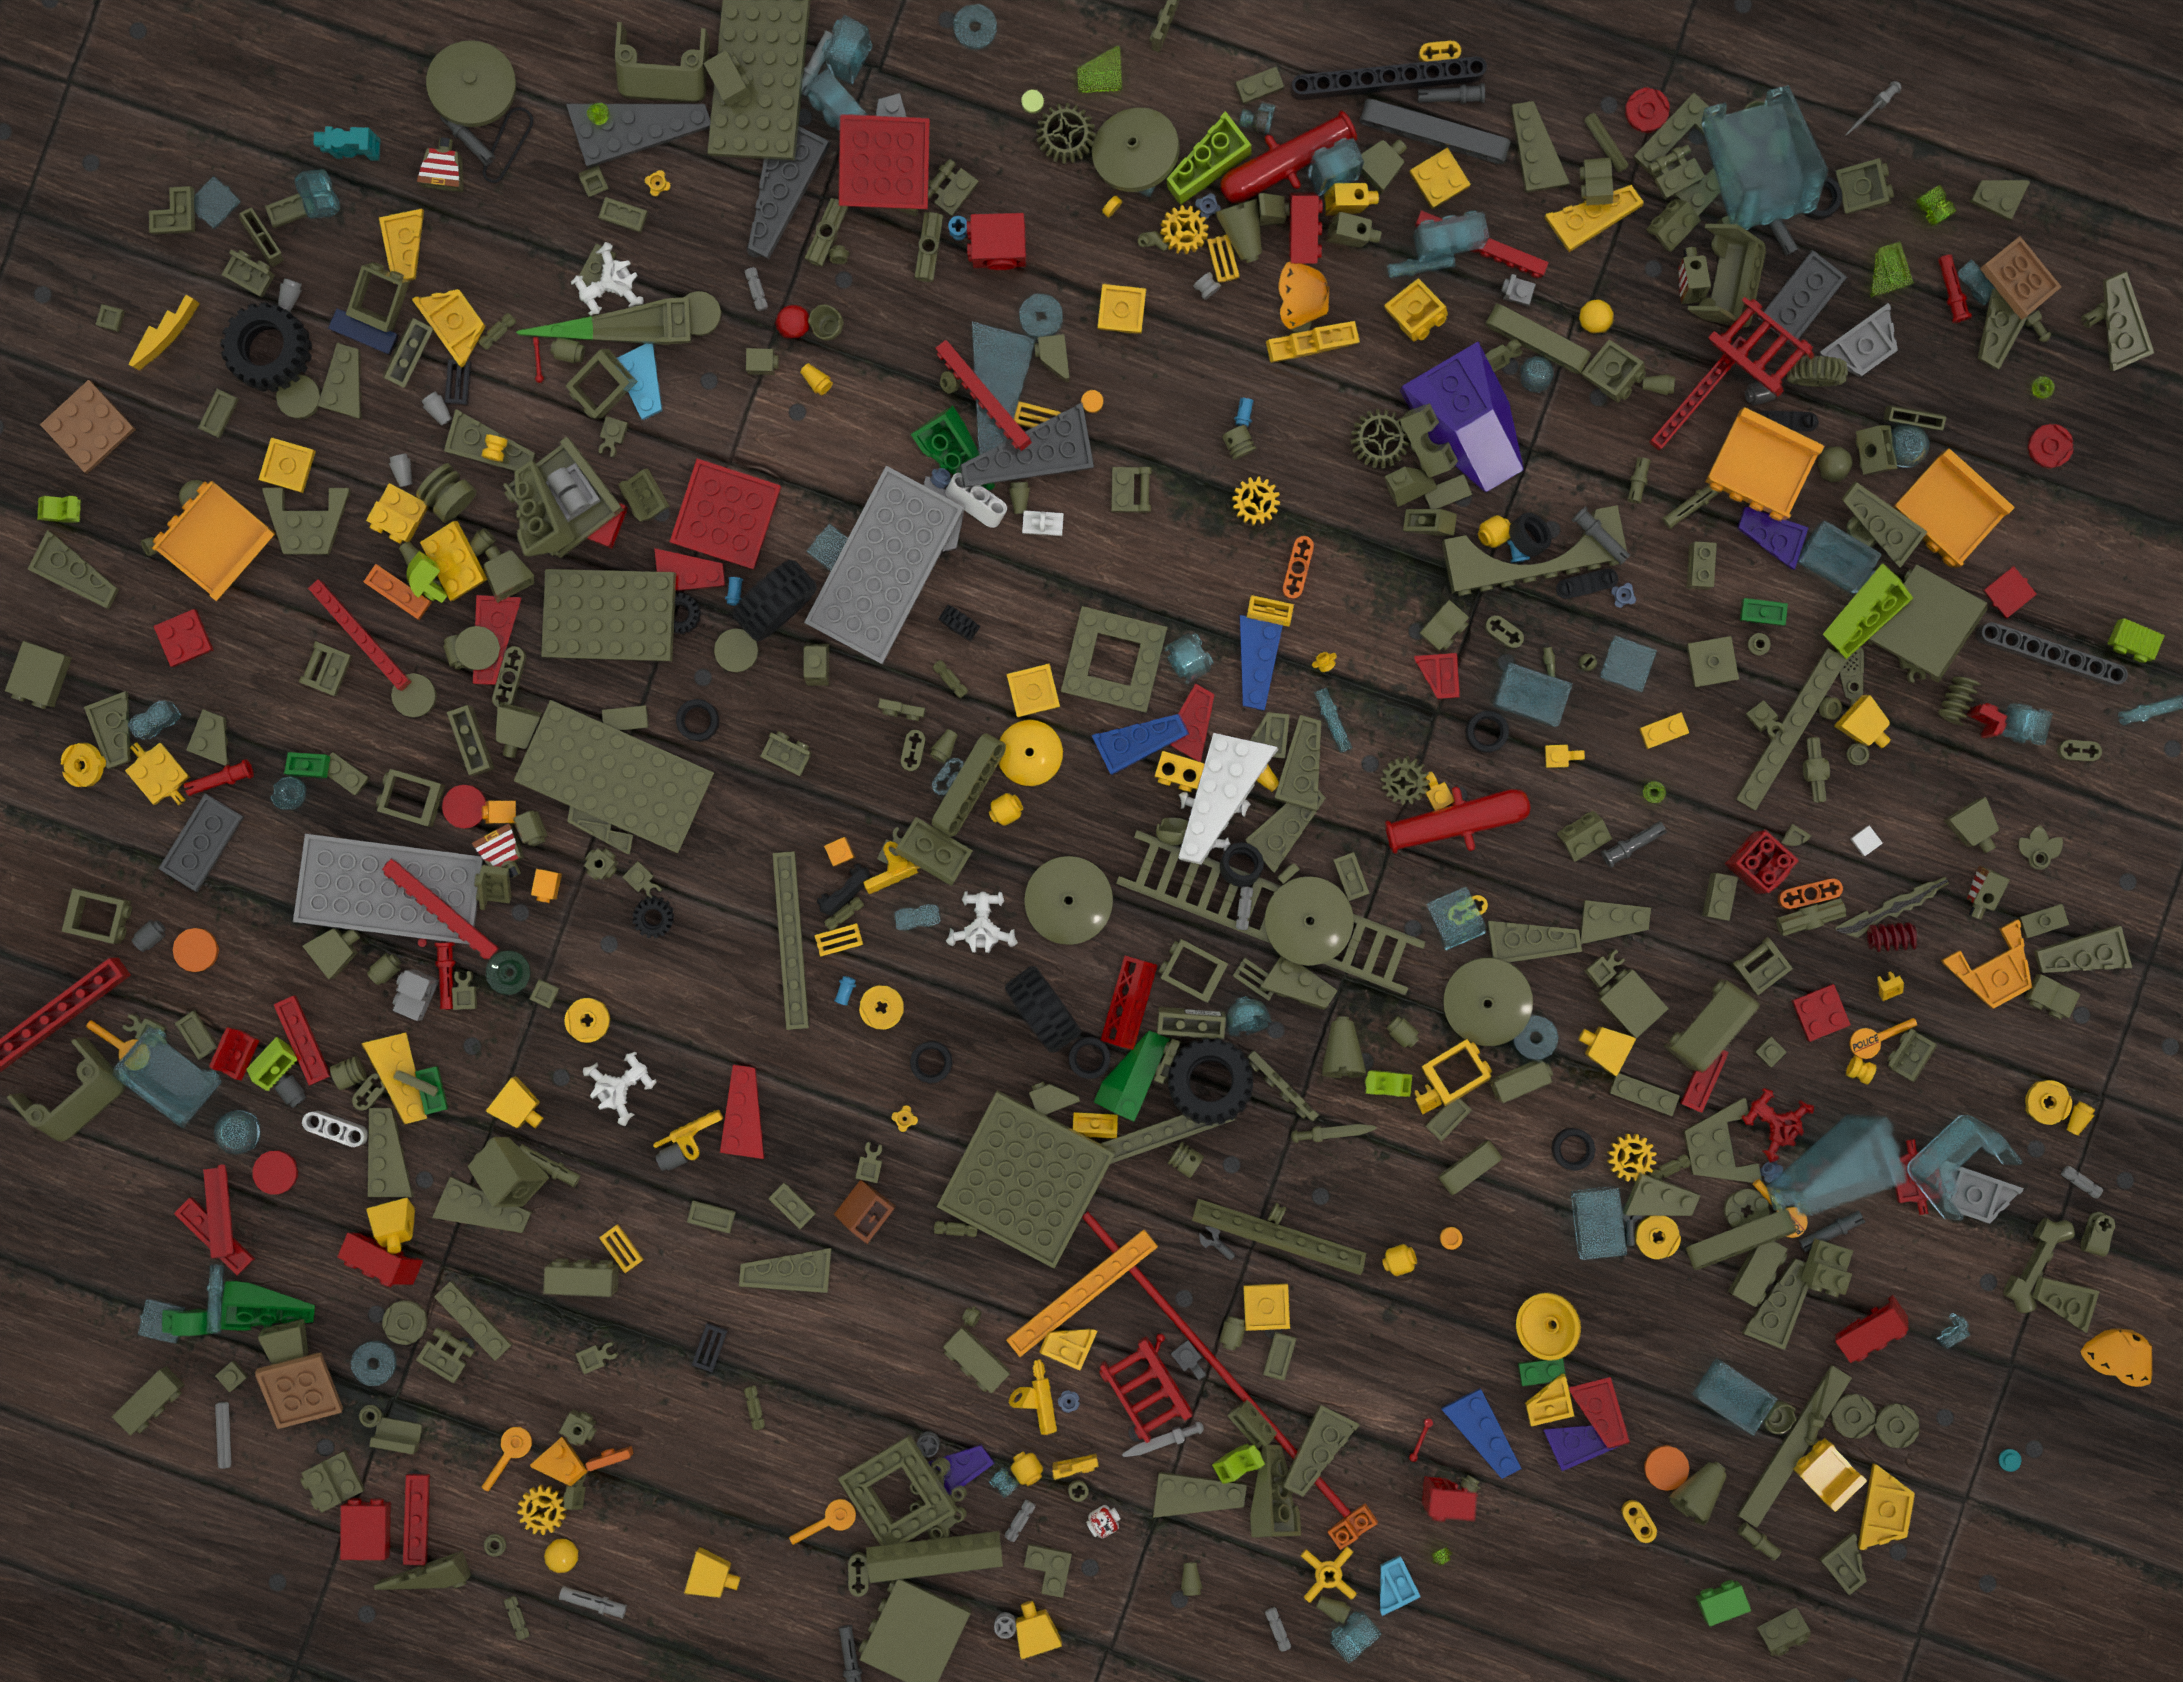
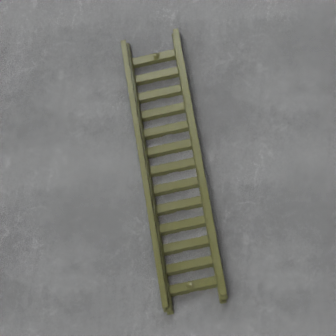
M1138 830L1136 831L1134 838L1150 844L1136 882L1119 876L1116 884L1270 943L1266 935L1264 919L1260 930L1248 926L1247 930H1240L1236 928L1237 921L1227 918L1238 886L1229 884L1218 914L1206 910L1220 874V862L1208 857L1203 861L1202 864L1211 867L1212 870L1198 906H1195L1185 901L1199 864L1190 863L1177 898L1165 894L1181 847L1167 845L1156 837ZM1160 847L1171 853L1157 890L1144 886L1157 850ZM1230 866V868L1239 875H1250L1247 872L1241 871ZM1258 877L1252 886L1253 895L1250 897V900H1252L1250 917L1261 888H1266L1275 893L1281 887L1280 885ZM1353 914V921L1357 924L1342 962L1331 959L1323 964L1405 995L1408 987L1392 982L1406 943L1423 949L1425 941ZM1312 917L1309 925L1313 924L1314 919ZM1367 927L1377 931L1363 970L1351 966L1363 931ZM1388 935L1398 940L1382 978L1371 974L1384 938Z

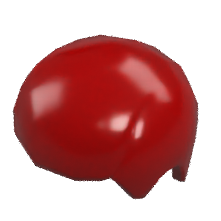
M789 305L782 308L777 314L775 321L777 331L784 338H800L809 330V313L798 305Z

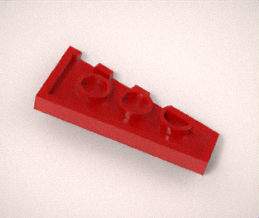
M476 595L475 626L485 627L492 631L498 639L500 650L499 656L492 666L484 670H473V684L496 685L522 598L508 597L497 603L494 596Z
M734 1064L732 1067L720 1153L764 1159L756 1068Z

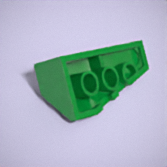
M953 405L935 415L910 434L928 458L932 457L940 464L939 467L946 469L952 475L961 473V464L980 455L964 421ZM995 484L981 486L989 491L995 487Z
M1149 1030L1135 1045L1134 1050H1131L1103 1080L1094 1103L1135 1121L1163 1056L1166 1043L1169 1042V1038Z
M225 1281L221 1329L246 1331L251 1330L252 1326L263 1325L264 1328L271 1327L274 1323H288L304 1319L305 1323H311L314 1320L315 1305L251 1283Z

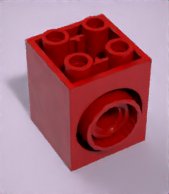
M1024 213L971 214V221H967L968 240H971V243H967L968 261L973 262V268L1010 270L1016 267H1026Z
M1763 830L1753 832L1728 859L1725 865L1755 893L1769 894L1785 880L1799 860L1770 833Z

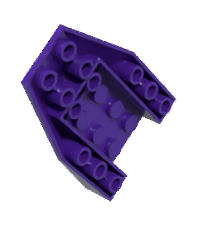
M1479 342L1474 343L1411 380L1399 390L1410 410L1428 403L1431 404L1439 423L1432 431L1428 432L1430 440L1438 445L1449 442L1458 460L1455 467L1485 493L1524 470L1509 401Z

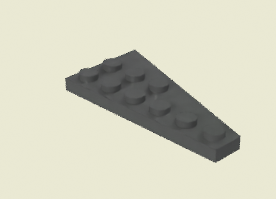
M566 104L587 168L709 129L711 123L705 104Z
M798 126L795 160L764 159L759 185L760 192L755 207L756 214L752 223L748 245L750 251L768 260L770 259L831 145L828 140Z
M1083 403L1025 431L1032 443L1023 451L1019 448L1016 449L1012 445L1013 441L1009 440L961 464L960 469L964 488L1094 468Z

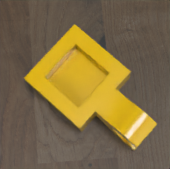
M1568 745L1545 746L1546 768L1569 767V760L1585 759L1584 750L1568 751Z
M1429 772L1425 779L1430 781L1428 784L1430 790L1425 795L1432 808L1438 810L1453 803V796L1446 783L1438 784L1433 772Z

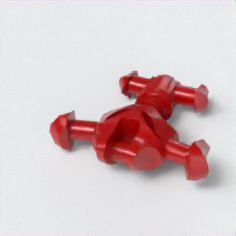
M1763 1088L1762 1091L1764 1093L1759 1099L1751 1103L1749 1113L1746 1116L1742 1115V1119L1746 1125L1753 1126V1121L1757 1116L1760 1117L1762 1122L1769 1123V1139L1772 1142L1768 1150H1762V1152L1765 1153L1768 1161L1771 1163L1779 1159V1156L1776 1155L1779 1146L1789 1145L1794 1147L1796 1145L1795 1138L1798 1135L1803 1136L1804 1131L1800 1118L1806 1113L1813 1114L1814 1105L1800 1100L1798 1102L1800 1107L1794 1113L1791 1110L1786 1113L1776 1114L1774 1108L1766 1105L1774 1097L1773 1091Z

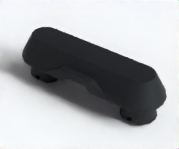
M1764 410L1758 413L1795 432L1813 431L1819 423L1818 417L1812 412Z
M1603 569L1567 578L1557 584L1556 592L1560 598L1569 599L1609 589L1617 584L1618 575L1613 569Z
M854 864L855 868L851 867L849 871L852 877L845 882L843 888L835 891L830 897L827 893L821 894L822 898H817L820 912L833 915L864 887L863 882L870 879L868 868H863L861 864Z

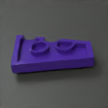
M1744 507L1737 529L1790 569L1794 570L1809 527L1788 520L1777 521L1769 517L1770 514Z
M1592 1425L1543 1429L1561 1471L1617 1448L1608 1449Z
M982 1444L944 1456L951 1466L950 1471L944 1476L945 1490L950 1496L954 1488L965 1486L995 1463ZM935 1460L928 1461L930 1467L932 1462H934Z

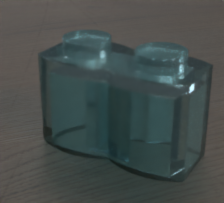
M324 169L302 171L294 178L296 189L302 197L305 212L310 219L332 217L340 211L339 199L332 190V181Z
M158 701L151 705L146 713L134 716L129 721L128 727L136 738L150 739L156 736L163 727L176 723L181 714L173 702Z
M933 904L923 905L917 909L904 908L894 913L896 928L899 930H912L919 925L924 927L934 926L942 921L939 906Z
M1364 1611L1360 1613L1354 1612L1348 1618L1349 1623L1343 1628L1339 1626L1331 1633V1644L1348 1664L1382 1635L1381 1631Z

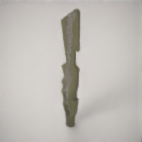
M1942 877L1937 881L1927 882L1912 888L1914 891L1883 902L1882 908L1870 914L1868 911H1865L1836 926L1835 930L1858 938L1867 931L1870 925H1876L1886 916L1890 915L1897 918L1903 910H1912L1913 906L1922 905L1925 899L1933 898L1937 890L1949 884L1946 877Z

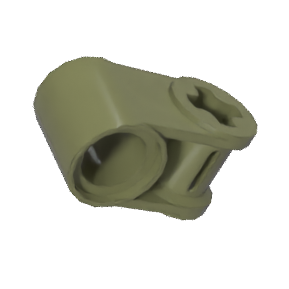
M2094 1212L2089 1216L2080 1244L2083 1252L2102 1257L2108 1254L2115 1228V1221L2111 1216L2105 1215L2102 1212Z

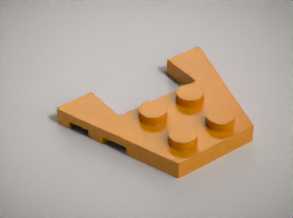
M2019 919L1999 928L2009 950L1971 970L1961 951H1957L1941 960L1953 974L1991 1009L2032 988Z

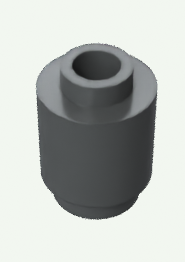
M1759 382L1749 384L1747 390H1745V398L1753 406L1773 401L1776 398L1772 392Z
M149 920L134 933L131 941L140 951L145 952L153 948L166 936L164 932L166 928L158 920L155 922Z
M285 1074L279 1078V1081H276L277 1086L274 1089L286 1105L294 1108L307 1098L304 1094L305 1090L293 1075L288 1077Z
M678 1143L660 1150L659 1154L655 1155L662 1171H670L688 1162V1158L684 1156Z

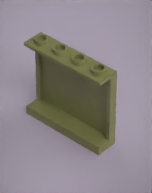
M568 437L561 440L559 447L536 463L544 480L547 481L548 476L560 468L567 469L576 463L601 501L568 522L575 540L559 551L550 553L552 556L556 554L559 558H562L624 511ZM515 480L509 485L503 484L507 490L504 494L512 503L516 502L519 506L518 497H516Z
M1916 565L1913 570L1909 569L1903 579L1905 581L1903 585L1912 595L1913 599L1871 636L1868 642L1870 645L1874 643L1930 674L1931 679L1939 683L1987 611V603Z
M904 1579L891 1580L887 1589L890 1592L887 1600L882 1599L877 1610L881 1612L878 1620H872L868 1629L871 1632L868 1640L863 1639L858 1650L861 1652L860 1660L905 1682H938L970 1616L971 1608L964 1604L960 1607Z

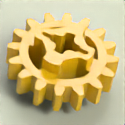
M1181 205L1179 211L1175 207L1172 208L1171 214L1166 213L1164 217L1166 220H1162L1161 226L1164 228L1161 229L1160 235H1166L1163 243L1169 242L1168 249L1175 247L1177 254H1179L1181 249L1184 250L1185 255L1188 254L1189 249L1196 252L1198 249L1197 245L1202 247L1204 244L1203 240H1206L1208 236L1205 231L1209 227L1208 225H1203L1206 218L1199 217V210L1195 213L1192 212V206L1185 210L1184 206ZM1170 226L1171 229L1174 231V236L1171 233Z
M1250 477L1248 478V484L1243 481L1240 483L1242 489H1235L1238 496H1233L1232 498L1233 501L1237 502L1233 509H1239L1237 517L1243 515L1245 517L1244 523L1250 519L1252 520V525H1255L1256 520H1259L1261 525H1263L1264 518H1267L1269 521L1272 520L1270 513L1277 514L1278 510L1274 506H1279L1280 501L1275 500V498L1280 494L1273 492L1276 487L1275 485L1268 486V479L1262 483L1260 477H1257L1256 482H1253ZM1257 487L1263 488L1267 493H1262ZM1248 489V498L1241 501L1243 493ZM1253 495H1255L1257 499H1261L1259 503V508L1258 506H1256L1255 503H1251V501L1253 500ZM1271 502L1270 508L1264 513V504ZM1245 509L1254 511L1255 515L1249 514Z
M1627 1133L1624 1140L1621 1137H1617L1618 1144L1611 1143L1614 1150L1607 1152L1612 1155V1158L1608 1159L1607 1162L1614 1164L1610 1170L1612 1172L1618 1170L1616 1175L1618 1178L1625 1175V1181L1629 1182L1632 1177L1636 1182L1639 1173L1653 1172L1650 1165L1656 1164L1652 1160L1656 1152L1650 1151L1653 1144H1645L1647 1138L1643 1137L1639 1140L1638 1134H1634L1633 1138H1631L1630 1134ZM1628 1143H1637L1640 1147L1634 1149ZM1621 1149V1158L1618 1159V1153ZM1630 1153L1636 1154L1634 1162L1628 1161ZM1646 1156V1161L1642 1165L1643 1157ZM1632 1167L1635 1172H1626L1623 1169Z
M540 1485L538 1491L532 1487L530 1494L526 1492L523 1495L525 1500H521L518 1505L523 1507L517 1511V1514L523 1515L520 1523L526 1521L525 1529L527 1530L532 1527L533 1534L541 1530V1534L545 1535L547 1529L552 1533L555 1530V1526H561L562 1522L559 1519L566 1518V1514L562 1513V1511L566 1510L564 1505H562L564 1499L563 1497H558L559 1490L554 1493L551 1492L552 1486L544 1490V1486ZM532 1500L531 1503L533 1507L532 1510L528 1512V1506L530 1501ZM540 1507H549L545 1513L543 1511L535 1513ZM556 1508L557 1512L553 1520L552 1511Z

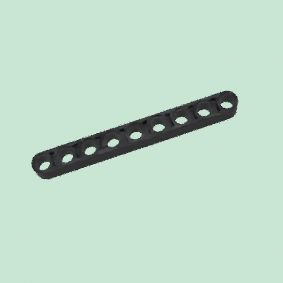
M1466 57L1303 74L1293 79L1290 92L1296 100H1310L1473 83L1482 79L1487 69V64L1481 57ZM1473 65L1478 66L1481 72L1473 73L1470 67ZM1456 68L1459 71V75H1451L1448 69ZM1433 70L1437 73V77L1431 78L1426 72ZM1405 73H1413L1415 79L1408 80L1405 77ZM1391 75L1394 81L1390 83L1384 81L1383 76ZM1368 77L1372 83L1365 85L1362 83L1361 78ZM1346 79L1350 82V86L1343 87L1339 81ZM1324 81L1328 84V88L1320 89L1317 83ZM1297 84H1304L1307 89L1300 92L1295 86Z

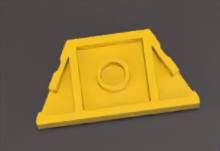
M459 289L448 291L444 294L435 293L432 296L423 298L414 297L412 299L462 368L486 327Z
M1872 1463L1858 1542L1860 1550H1865L1867 1547L1877 1544H1886L1894 1539L1906 1538L1915 1495L1913 1491L1874 1463Z

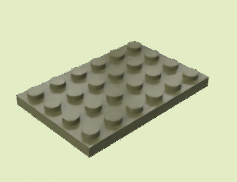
M545 569L541 657L672 662L676 573Z

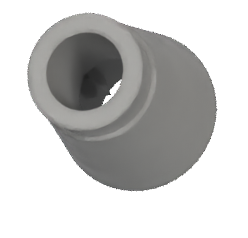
M284 278L283 283H280L278 305L291 312L302 292L300 289L302 284Z
M436 391L421 401L424 405L423 408L441 426L452 419L442 396L438 395Z
M407 453L389 457L390 463L388 464L399 487L411 485L410 458L407 457Z

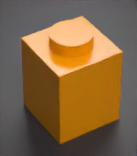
M486 801L485 806H482V819H486V824L514 823L516 801Z
M846 837L824 846L834 867L855 858Z
M536 869L531 895L537 896L536 900L550 903V899L557 900L562 873Z

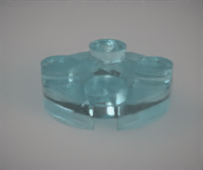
M1033 294L1023 302L1019 311L1020 323L1024 332L1033 338L1053 336L1062 326V308L1059 302L1050 295ZM1044 311L1047 319H1042L1038 322L1035 314Z

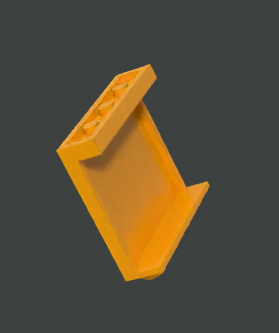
M1744 407L1739 411L1705 482L1710 484L1709 487L1717 492H1722L1723 490L1729 493V497L1735 501L1742 502L1743 500L1750 504V508L1759 512L1764 510L1770 513L1769 517L1772 519L1785 521L1790 518L1791 515L1789 513L1824 445Z
M1949 448L1935 459L1893 506L1894 509L1927 531L1923 537V540L1927 543V548L1934 553L1940 554L1943 557V562L1955 569L1964 564L1963 561L2000 520L2015 508Z
M210 481L209 484L204 482L197 489L199 495L194 501L190 498L183 505L182 509L185 511L180 517L175 515L167 525L170 528L165 534L160 532L152 541L155 543L152 549L154 551L157 550L217 601L276 533L214 481Z

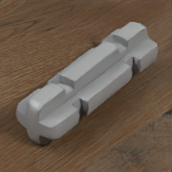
M755 267L745 270L747 280H749L748 284L752 297L755 300V307L758 311L768 308V305L764 298L765 295L761 282L757 278L759 277Z
M1244 886L1240 892L1242 897L1239 900L1237 914L1239 919L1236 922V928L1240 930L1248 929L1249 921L1247 919L1250 917L1252 902L1250 897L1253 895V888Z
M2066 1166L2061 1172L2063 1177L2071 1180L2073 1184L2088 1192L2093 1198H2099L2103 1193L2101 1187L2097 1184L2095 1185L2094 1182L2081 1173L2076 1172L2071 1166Z
M1029 1500L1024 1501L1021 1506L1022 1510L1018 1511L1011 1523V1528H1008L1005 1533V1538L1011 1542L1016 1541L1019 1536L1018 1532L1022 1531L1029 1519V1514H1032L1035 1509V1504Z
M1273 1607L1266 1610V1617L1270 1621L1269 1624L1276 1641H1278L1277 1644L1280 1651L1283 1652L1290 1649L1291 1644L1289 1639L1286 1638L1287 1634L1281 1619L1278 1618L1277 1609Z

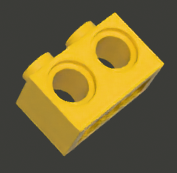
M1162 751L1154 777L1159 778L1158 783L1170 786L1172 782L1180 785L1179 789L1192 792V789L1197 790L1205 764ZM1170 763L1174 766L1175 771L1172 775L1168 776L1162 772L1164 764ZM1184 771H1194L1196 775L1195 780L1192 782L1185 781L1183 778Z

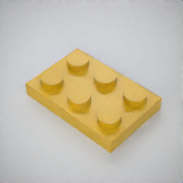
M458 521L449 523L420 542L426 555L438 564L440 572L437 576L450 601L456 600L488 580Z

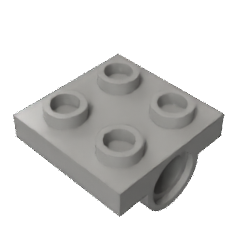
M576 463L567 469L560 468L554 471L547 478L546 483L568 522L601 501Z

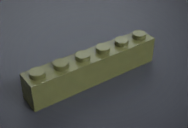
M999 1531L866 1547L870 1583L1003 1567Z

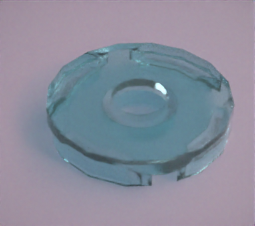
M981 4L968 5L957 13L954 19V33L956 39L963 46L969 49H981L987 47L994 40L997 33V22L989 8ZM974 21L979 22L982 26L977 32L969 29V25Z
M1536 1015L1531 1016L1523 1031L1514 1038V1045L1518 1052L1526 1058L1534 1060L1544 1059L1551 1055L1557 1047L1558 1033L1554 1024L1547 1018ZM1534 1031H1538L1542 1036L1538 1044H1533L1530 1041V1035Z
M369 1341L362 1344L354 1352L351 1359L353 1374L361 1383L368 1386H378L388 1381L394 1374L397 1366L393 1349L380 1341ZM371 1357L379 1361L378 1369H371L369 1367L368 1361Z

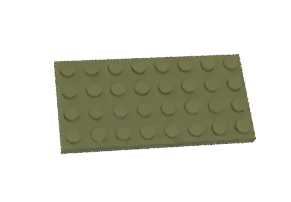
M723 0L717 55L725 50L731 56L735 54L741 64V67L738 68L740 73H745L751 83V86L748 88L752 94L728 107L714 84L708 154L710 156L795 160L811 0Z
M550 700L514 781L678 853L714 772Z

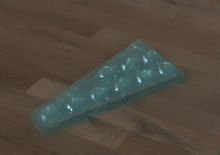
M972 321L975 374L1014 419L1036 339ZM976 398L979 454L981 455L1007 442L1008 439L1003 434L1004 430L1002 428L999 429L995 425L996 421L994 418L990 419L986 414L988 411L979 406V401Z

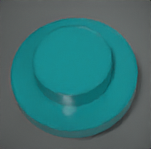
M2013 1449L2003 1450L1998 1458L2001 1468L2009 1472L2017 1470L2022 1461L2020 1454Z

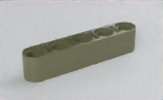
M1495 304L1485 323L1491 330L1510 340L1517 339L1522 346L1576 374H1581L1591 355L1585 348L1500 304Z
M987 733L978 739L933 816L932 826L950 837L955 836L959 832L1006 750L1004 742Z
M1782 1210L1687 1247L1686 1251L1693 1269L1698 1270L1791 1235L1797 1230L1789 1211Z

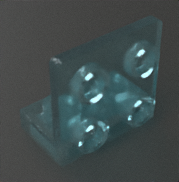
M1467 887L1427 903V908L1441 935L1445 951L1486 933L1485 923Z

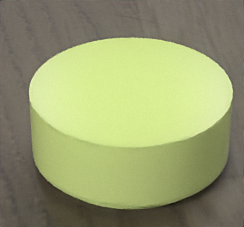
M1029 90L1022 96V107L1026 112L1034 114L1043 108L1044 99L1039 91Z

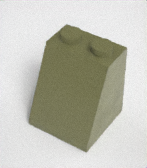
M493 1137L488 1140L482 1151L477 1153L473 1158L474 1160L467 1166L493 1208L523 1207L549 1179V1176L509 1137Z

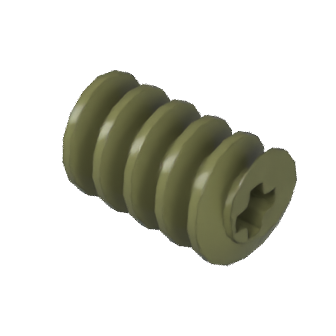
M1953 677L1952 682L1955 685H1949L1948 687L1952 693L1945 694V698L1948 701L1942 702L1941 705L1945 709H1940L1938 714L1948 722L1964 726L1959 721V718H1967V715L1962 711L1971 709L1966 705V702H1974V699L1969 695L1977 694L1978 692L1973 686H1981V684L1970 678Z

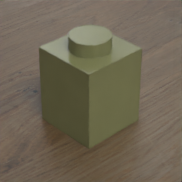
M746 348V371L748 374L775 375V369L779 368V356L775 355L773 349Z

